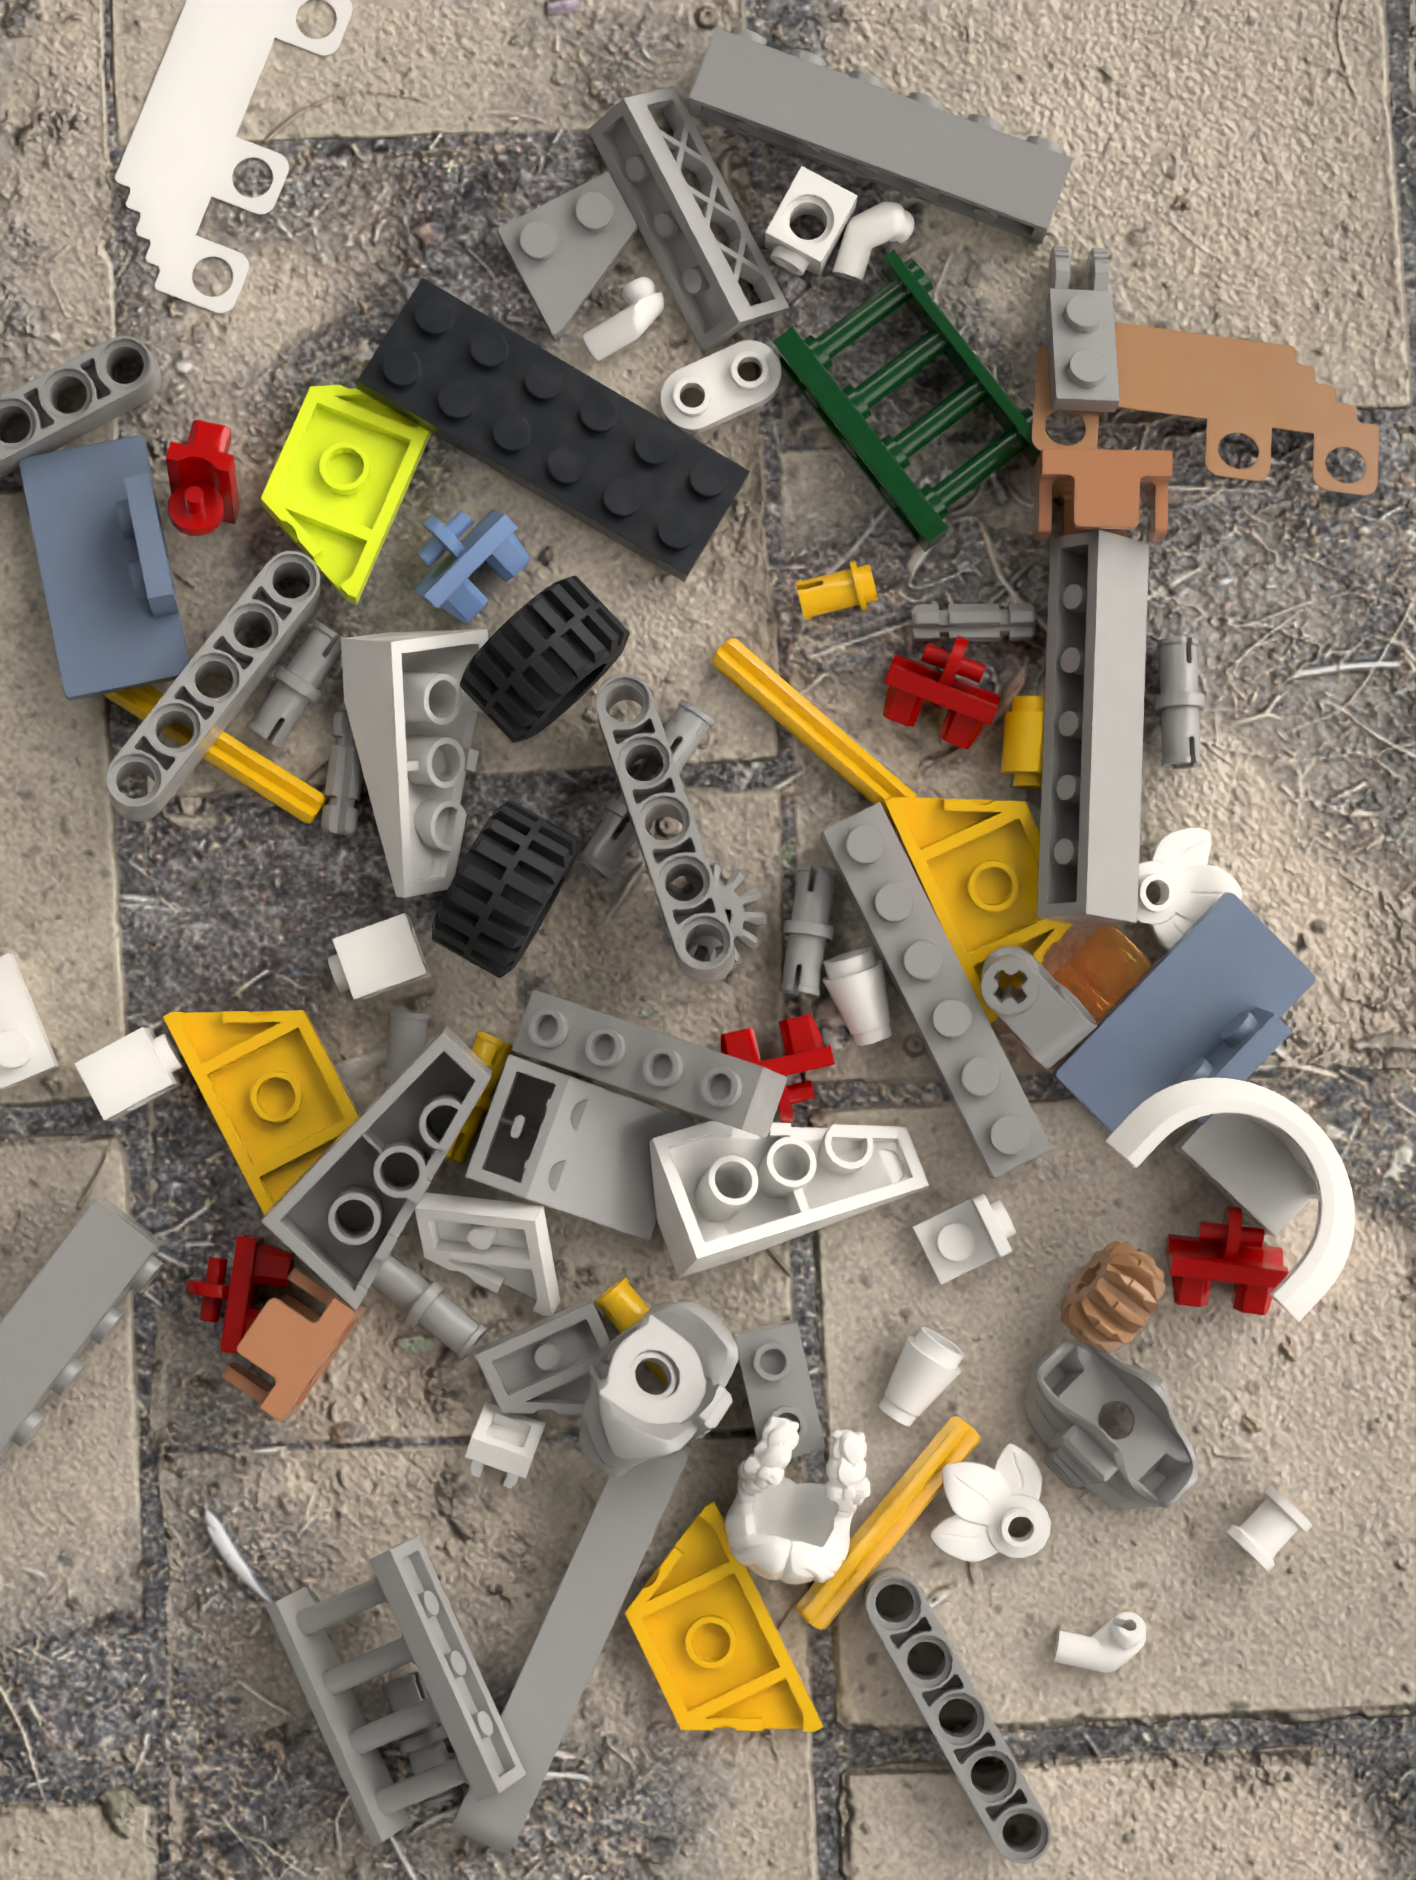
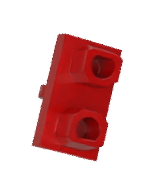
M193 420L186 444L170 441L166 455L171 496L168 499V515L172 525L179 532L186 535L203 536L209 534L219 527L222 520L226 523H236L240 505L234 455L228 454L232 440L231 428L225 425Z
M957 635L951 652L927 643L921 657V661L944 669L943 672L895 653L884 680V684L889 685L886 693L883 716L902 725L914 727L924 701H930L948 708L938 737L960 748L969 749L981 732L984 723L992 724L1001 695L955 677L957 674L980 683L986 665L963 657L969 639Z
M812 1014L778 1021L786 1056L761 1061L753 1027L721 1034V1053L765 1067L784 1076L835 1065L831 1045L823 1046L821 1034ZM811 1080L791 1085L785 1084L778 1105L781 1123L795 1122L791 1104L815 1099Z
M1233 1206L1226 1207L1222 1224L1200 1221L1197 1237L1168 1234L1165 1253L1169 1273L1172 1278L1174 1303L1192 1307L1207 1306L1212 1280L1234 1283L1231 1298L1233 1309L1242 1313L1266 1315L1273 1299L1269 1294L1289 1272L1288 1268L1283 1265V1250L1280 1247L1264 1246V1229L1242 1226V1209Z
M238 1235L230 1284L224 1283L228 1259L209 1256L205 1280L187 1279L185 1292L203 1296L199 1320L218 1322L222 1299H228L220 1346L221 1352L239 1354L237 1346L262 1311V1309L254 1308L257 1283L285 1288L290 1287L291 1281L287 1277L294 1268L295 1253L273 1245L263 1244L264 1237Z

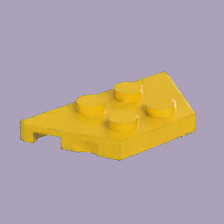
M888 797L882 801L915 874L989 1023L997 1019L998 1015L987 1005L981 990L982 969L984 961L989 954L999 947L1014 945L1030 952L1041 964L1045 953L1054 942H1058L1072 925L1037 918L1040 832L1027 803L1023 800ZM1003 969L999 971L998 987L1000 989L1009 984L1017 989L1022 983V972L1020 970L1011 976L1005 973Z
M307 1011L171 1012L163 1016L265 1215L267 1210L359 1116V1113Z
M715 1500L705 1504L625 1609V1615L681 1730L712 1731L715 1728H734L737 1731L802 1729L803 1732H815L823 1728L819 1714L747 1566H743L733 1557L727 1540L728 1536L725 1532V1520Z

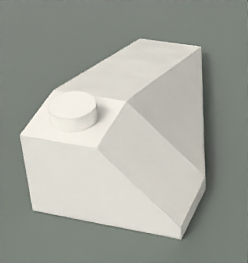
M487 629L388 632L341 638L344 703L396 897L406 898L448 890L455 876L467 816L464 808L460 805L466 772H475L479 751L471 749L478 713L485 714L459 684L466 666L488 640Z
M708 1121L652 1138L649 1142L656 1218L678 1278L738 1260L919 1192L929 1186L907 1127L833 1124L830 1128L791 1127V1123L772 1122L766 1139L717 1121Z

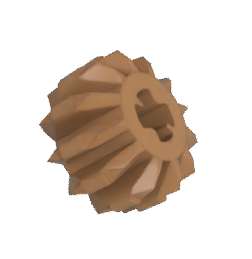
M1114 1241L1109 1243L1103 1251L1095 1252L1091 1260L1085 1266L1080 1267V1273L1075 1280L1068 1284L1069 1292L1061 1300L1060 1321L1083 1344H1090L1098 1351L1104 1350L1107 1353L1116 1351L1122 1344L1131 1342L1135 1333L1140 1328L1146 1327V1321L1150 1315L1158 1310L1157 1301L1165 1293V1272L1154 1264L1155 1260L1140 1248L1135 1249L1127 1242L1120 1243Z

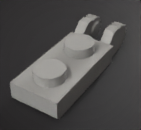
M1052 246L1048 267L1049 293L1045 301L1051 409L1116 412L1120 398L1113 293L1108 291L1109 263L1107 248H1091L1086 261L1088 290L1069 289L1071 258L1068 247Z

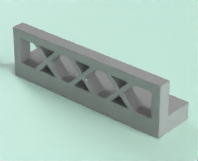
M675 86L625 97L588 129L702 351L720 346L747 325L778 317L790 308ZM663 110L674 132L673 137L658 128L650 111ZM681 166L696 174L702 186L701 193L687 184L681 173ZM710 221L725 230L731 242L730 248L716 240L709 227ZM739 276L753 285L762 303L750 306L738 283Z

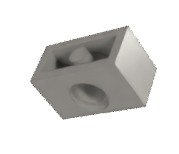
M792 1319L734 1332L757 1442L761 1439L763 1426L767 1423L768 1417L772 1415L799 1423L797 1430L799 1440L797 1446L792 1450L791 1458L826 1450L797 1320Z

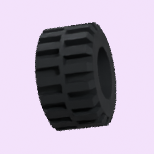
M577 576L568 577L545 588L510 617L473 656L465 668L459 685L512 743L523 741L535 736L554 722L608 671L624 651L630 632Z
M512 800L501 805L488 819L455 874L433 920L432 941L498 978L512 971L527 950L559 894L577 857L579 838Z

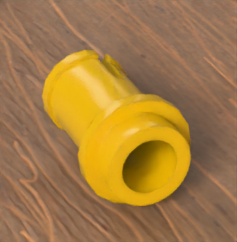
M856 561L850 562V569L806 580H796L797 592L805 621L810 620L811 617L859 605L861 611L868 610L867 603L879 601L870 564L857 567Z

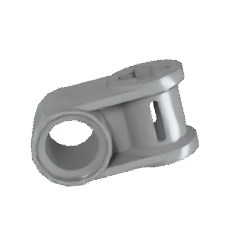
M1014 945L1002 946L992 951L984 961L981 981L984 1000L1012 1030L1022 1046L1043 1067L1050 1069L1097 1027L1096 1021L1084 1005L1065 986L1059 984L1033 955L1024 948ZM1003 969L1005 973L1011 976L1020 970L1022 972V988L1017 990L1009 984L1000 989L998 987L999 971Z

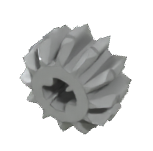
M711 862L709 865L725 912L731 914L730 927L733 934V942L737 939L747 948L756 950L760 944L759 939L755 935L743 930V925H765L767 915L761 912H744V907L754 904L762 898L760 889H750L741 896H738L735 891L743 883L745 873L740 869H736L725 886L719 884L721 875L720 864L718 862ZM685 876L687 883L692 889L689 894L673 884L669 885L667 892L676 900L689 901L699 895L703 885L696 878ZM659 909V910H658V919L661 920V921H664V920H663V917H662V914H661V911H660V909ZM667 932L663 936V941L666 946H671L672 944ZM708 935L700 936L691 942L687 952L694 958L698 948L705 949L704 962L716 958L715 950L723 949V945L715 937ZM735 947L733 967L741 963L740 955Z

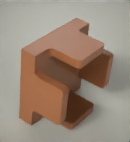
M1042 448L1032 470L1031 496H1034L1033 540L1047 541L1051 533L1052 497H1059L1063 502L1062 536L1099 529L1127 537V530L1135 529L1139 524L1140 498H1148V542L1161 543L1168 533V486L1172 478L1173 451Z
M302 1266L294 1267L287 1279L324 1303L327 1307L324 1313L321 1315L290 1293L283 1294L280 1299L272 1298L268 1300L237 1346V1352L274 1377V1387L237 1362L229 1364L221 1375L222 1378L261 1404L260 1409L280 1422H283L297 1412L367 1308V1306L361 1303L357 1311H355L325 1281Z

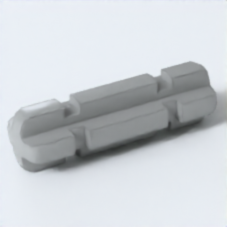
M999 603L948 604V610H939V604H920L913 607L911 616L912 636L917 642H939L940 636H948L949 642H955L957 635L969 639V642L1000 641V635H1009V641H1030L1034 639L1036 633V611L1034 605L1030 603H1008V609L1000 610Z
M341 710L335 713L333 720L332 736L336 738V745H330L325 796L329 797V804L323 805L321 827L323 831L329 834L349 836L354 835L357 829L359 810L354 808L355 801H360L363 771L347 711Z

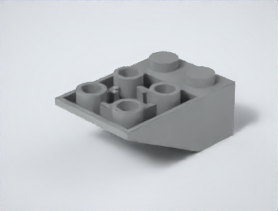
M508 1055L465 1177L650 1241L657 1218L649 1142L652 1138L691 1127L693 1120Z

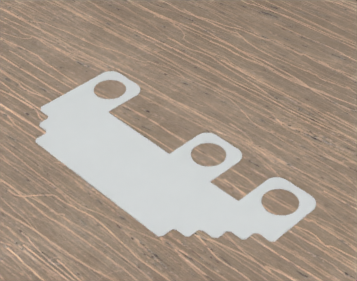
M186 0L115 175L117 183L130 187L126 206L140 212L141 217L136 227L137 235L150 240L151 244L145 259L148 263L159 266L160 272L154 284L156 290L215 313L229 312L235 306L249 271L247 258L238 251L196 236L211 196L255 214H266L274 208L289 172L287 159L280 153L236 137V134L275 38L318 55L327 56L333 54L341 43L353 12L350 0H324L334 8L337 21L333 31L321 39L308 38L297 27V12L309 0ZM259 158L265 161L272 170L273 181L271 187L265 194L259 197L250 198L243 196L233 185V171L237 164L244 159ZM207 257H219L225 260L233 272V281L230 288L222 295L216 297L201 294L195 288L192 280L195 266L199 261Z

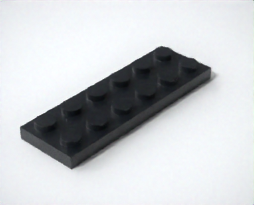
M424 278L417 285L357 380L358 390L683 582L688 578L750 473L749 470Z

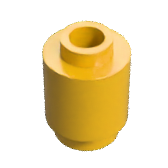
M1043 696L1012 697L1011 711L1005 712L1001 774L1013 777V788L1042 790L1045 697Z

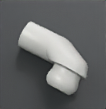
M889 201L881 202L852 217L846 225L832 273L850 281L862 282L872 248L888 241L903 243L912 235L915 224L912 214L904 210L901 204Z
M640 277L624 286L622 297L629 307L583 334L589 351L598 361L637 340L662 313L664 309L663 293H657L652 279Z
M1122 1612L1117 1614L1091 1637L1059 1630L1054 1646L1053 1662L1102 1673L1113 1672L1143 1648L1146 1641V1625L1137 1614Z

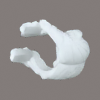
M771 1415L762 1428L761 1439L754 1448V1454L748 1455L746 1460L738 1465V1492L724 1522L728 1544L737 1562L743 1566H748L764 1578L774 1581L780 1580L794 1585L811 1582L812 1580L817 1583H823L832 1578L841 1567L842 1562L845 1561L850 1544L849 1530L851 1519L857 1510V1505H861L865 1498L870 1495V1484L867 1477H865L866 1463L863 1460L867 1450L866 1436L863 1432L854 1433L851 1430H834L831 1434L833 1441L830 1446V1459L826 1465V1474L829 1478L826 1485L816 1483L796 1484L791 1479L784 1477L783 1469L790 1462L792 1450L798 1444L799 1435L797 1430L799 1423L787 1418H778Z

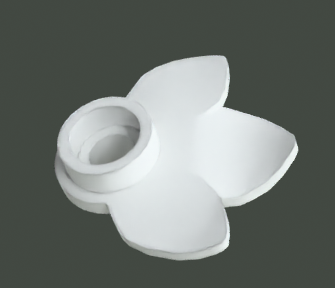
M1187 828L1167 834L1157 842L1150 860L1139 863L1137 922L1150 925L1159 945L1167 951L1225 892L1234 893L1240 900L1242 899V890L1230 874L1216 866L1207 865L1211 847V833L1204 829ZM1152 881L1156 882L1161 890V897L1156 904L1150 903L1146 896L1147 886Z
M1009 1443L1001 1451L994 1468L975 1462H954L943 1466L944 1490L955 1514L941 1521L930 1533L932 1540L940 1549L958 1559L978 1562L998 1552L1011 1558H1026L1036 1554L1045 1546L1051 1533V1519L1047 1509L1039 1501L1042 1486L1040 1469L1027 1452L1015 1444ZM1016 1517H1026L1031 1521L1029 1532L1022 1537H1014L1008 1533V1526Z

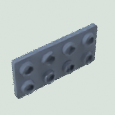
M135 435L21 459L19 461L63 691L66 698L73 701L176 680L190 660L144 438L141 435Z
M1225 892L1097 1024V1027L1054 1069L1053 1075L1112 1134L1143 1101L1169 1086L1200 1078H1228L1245 1081L1293 1032L1280 1018L1314 984L1315 975L1234 893ZM1213 1114L1196 1118L1194 1121L1203 1125Z

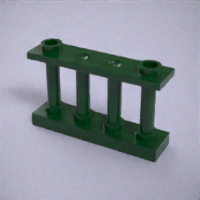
M893 249L884 256L881 268L882 274L889 281L887 285L816 339L809 335L803 340L792 326L772 341V350L779 358L781 368L918 545L924 552H927L946 536L949 527L943 519L949 515L948 507L1020 452L1034 467L1041 451L1036 449L1032 443L1033 412L1029 408L1024 409L1022 412L1018 410L928 294L933 290V285L923 269L911 258L904 263ZM906 303L928 333L857 387L853 388L851 385H847L844 389H841L827 371V369L833 366L831 358L902 304ZM944 352L966 380V383L894 438L886 435L880 439L866 421L872 415L870 408ZM983 402L1005 433L933 488L925 485L919 489L904 470L910 466L908 458Z

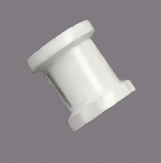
M1271 1485L1263 1491L1266 1499L1240 1526L1232 1524L1226 1530L1267 1572L1275 1566L1273 1557L1299 1530L1307 1532L1313 1526L1304 1515Z

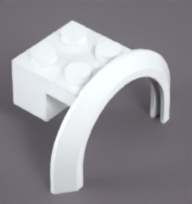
M1200 1078L1184 1081L1155 1093L1132 1111L1105 1140L1133 1168H1137L1178 1127L1196 1118L1213 1114L1203 1125L1196 1122L1173 1148L1236 1207H1240L1242 1213L1258 1228L1264 1229L1266 1235L1276 1236L1310 1199H1318L1316 1227L1306 1252L1296 1266L1269 1294L1299 1322L1325 1295L1338 1278L1349 1255L1353 1240L1355 1211L1352 1188L1346 1169L1334 1145L1317 1123L1297 1105L1265 1087L1250 1082L1228 1078Z

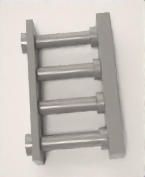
M419 1535L369 1559L375 1572V1578L315 1605L305 1586L266 1606L272 1620L273 1635L277 1643L286 1651L349 1793L353 1815L357 1823L365 1829L372 1846L384 1842L411 1823L405 1810L408 1806L463 1783L470 1785L478 1803L501 1793L526 1775ZM383 1602L389 1604L401 1630L402 1638L341 1664L325 1628ZM410 1662L414 1663L426 1686L429 1698L367 1724L352 1688ZM437 1722L442 1724L456 1753V1758L394 1784L378 1748Z

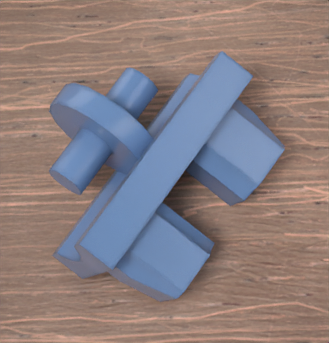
M462 509L445 526L432 514L421 523L433 538L417 553L419 558L431 567L446 550L449 553L413 590L426 603L436 609L440 606L465 624L470 622L488 602V599L468 579L484 561L502 580L507 582L515 577L531 559L518 538L513 534L518 527L506 514H500L495 509H492L461 541L458 538L474 523Z

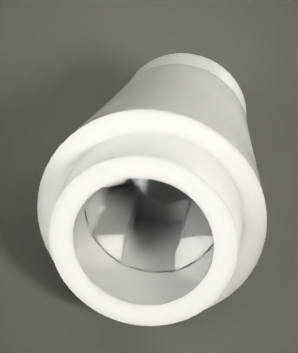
M873 948L855 949L824 961L827 976L822 981L850 1033L853 1034L856 1046L872 1044L890 1037L892 1030L889 1024L890 1015L883 960H876Z
M921 1327L915 1337H907L884 1392L885 1396L879 1403L880 1409L897 1422L910 1427L916 1417H919L961 1373L958 1365L965 1356L964 1352L936 1331L927 1327Z

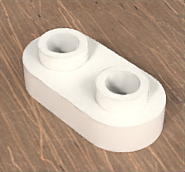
M747 340L731 345L675 371L667 378L661 390V408L665 419L669 424L684 433L696 434L764 405L775 396L780 386L781 364L779 358L766 344ZM745 362H754L760 366L762 374L757 380L749 382L739 376L738 368ZM688 388L699 389L705 397L703 403L695 408L685 406L680 400L684 390Z

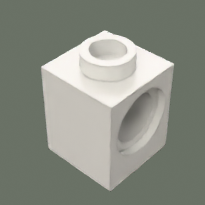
M801 166L765 232L764 247L772 251L770 255L771 260L783 269L796 275L802 276L808 270L820 277L842 237L848 221L855 213L858 196ZM801 215H813L822 221L825 231L818 238L804 240L792 232L790 224Z
M406 913L332 939L337 954L329 956L327 959L336 986L340 993L351 990L353 999L358 1002L431 977L410 916Z
M142 1027L74 1063L101 1116L107 1121H115L182 1085L175 1071L182 1068L183 1064L174 1045L165 1033L156 1037L153 1029Z

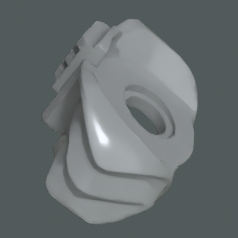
M694 1302L658 1303L652 1306L638 1323L626 1329L612 1340L592 1360L589 1366L591 1374L588 1384L589 1395L581 1415L580 1449L585 1458L608 1476L620 1477L633 1466L651 1458L663 1457L676 1452L688 1441L701 1439L705 1434H708L717 1427L733 1402L731 1394L726 1391L725 1386L735 1369L739 1354L738 1346L732 1334L715 1313L703 1305ZM651 1361L658 1364L664 1370L667 1377V1386L662 1394L651 1395L640 1388L635 1377V1370L640 1362Z
M1078 1339L1062 1342L1053 1351L1047 1353L1036 1362L1026 1390L1024 1407L1026 1418L1036 1434L1050 1449L1044 1456L1045 1465L1067 1487L1075 1488L1085 1485L1110 1506L1135 1509L1149 1506L1171 1507L1194 1486L1198 1479V1462L1188 1437L1176 1420L1169 1390L1164 1380L1141 1368L1126 1365L1113 1358L1104 1350L1098 1351L1090 1344L1085 1345ZM1109 1402L1121 1403L1131 1414V1429L1122 1439H1112L1099 1427V1412Z

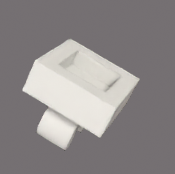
M485 1402L465 1458L472 1460L471 1474L479 1478L485 1465L505 1471L507 1474L503 1486L510 1489L517 1483L519 1477L526 1479L546 1423L519 1413H501L499 1406Z

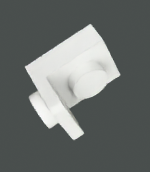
M979 1193L912 1226L941 1285L997 1257H1003L1013 1252L1007 1238L1017 1234L1000 1199L989 1204L983 1193Z

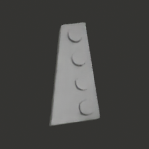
M445 1026L267 1210L261 1220L267 1228L355 1311L359 1308L376 1275L386 1261L414 1209L420 1202L444 1157L489 1082L492 1069L455 1033Z

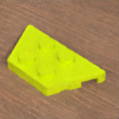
M342 385L310 386L261 496V504L304 554L313 560L317 568L348 602L357 605L432 433L357 388L351 389Z

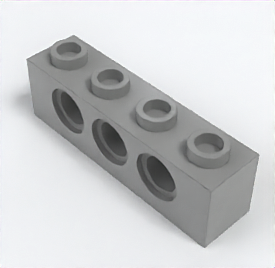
M534 989L512 1048L513 1051L766 1139L788 1078L765 1067Z

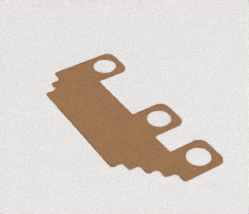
M1114 322L1120 398L1117 407L1207 419L1205 465L1212 474L1220 477L1250 481L1264 480L1270 473L1272 428L1314 434L1313 480L1319 488L1326 491L1362 496L1370 495L1376 490L1378 485L1379 427L1376 424L1358 421L1355 405L1337 402L1336 388L1332 385L1318 384L1315 381V369L1313 366L1300 365L1296 362V350L1293 346ZM1041 347L1037 350L1032 423L1033 445L1039 451L1042 448L1097 449L1099 412L1072 411L1082 418L1086 427L1083 439L1077 444L1070 446L1060 445L1051 440L1047 435L1045 421L1051 413L1058 410L1051 409L1048 348ZM1232 433H1240L1250 437L1258 448L1257 461L1245 469L1230 467L1223 462L1218 453V445L1221 439ZM1349 448L1359 453L1366 465L1364 476L1354 483H1342L1335 480L1328 473L1325 465L1326 457L1332 450Z

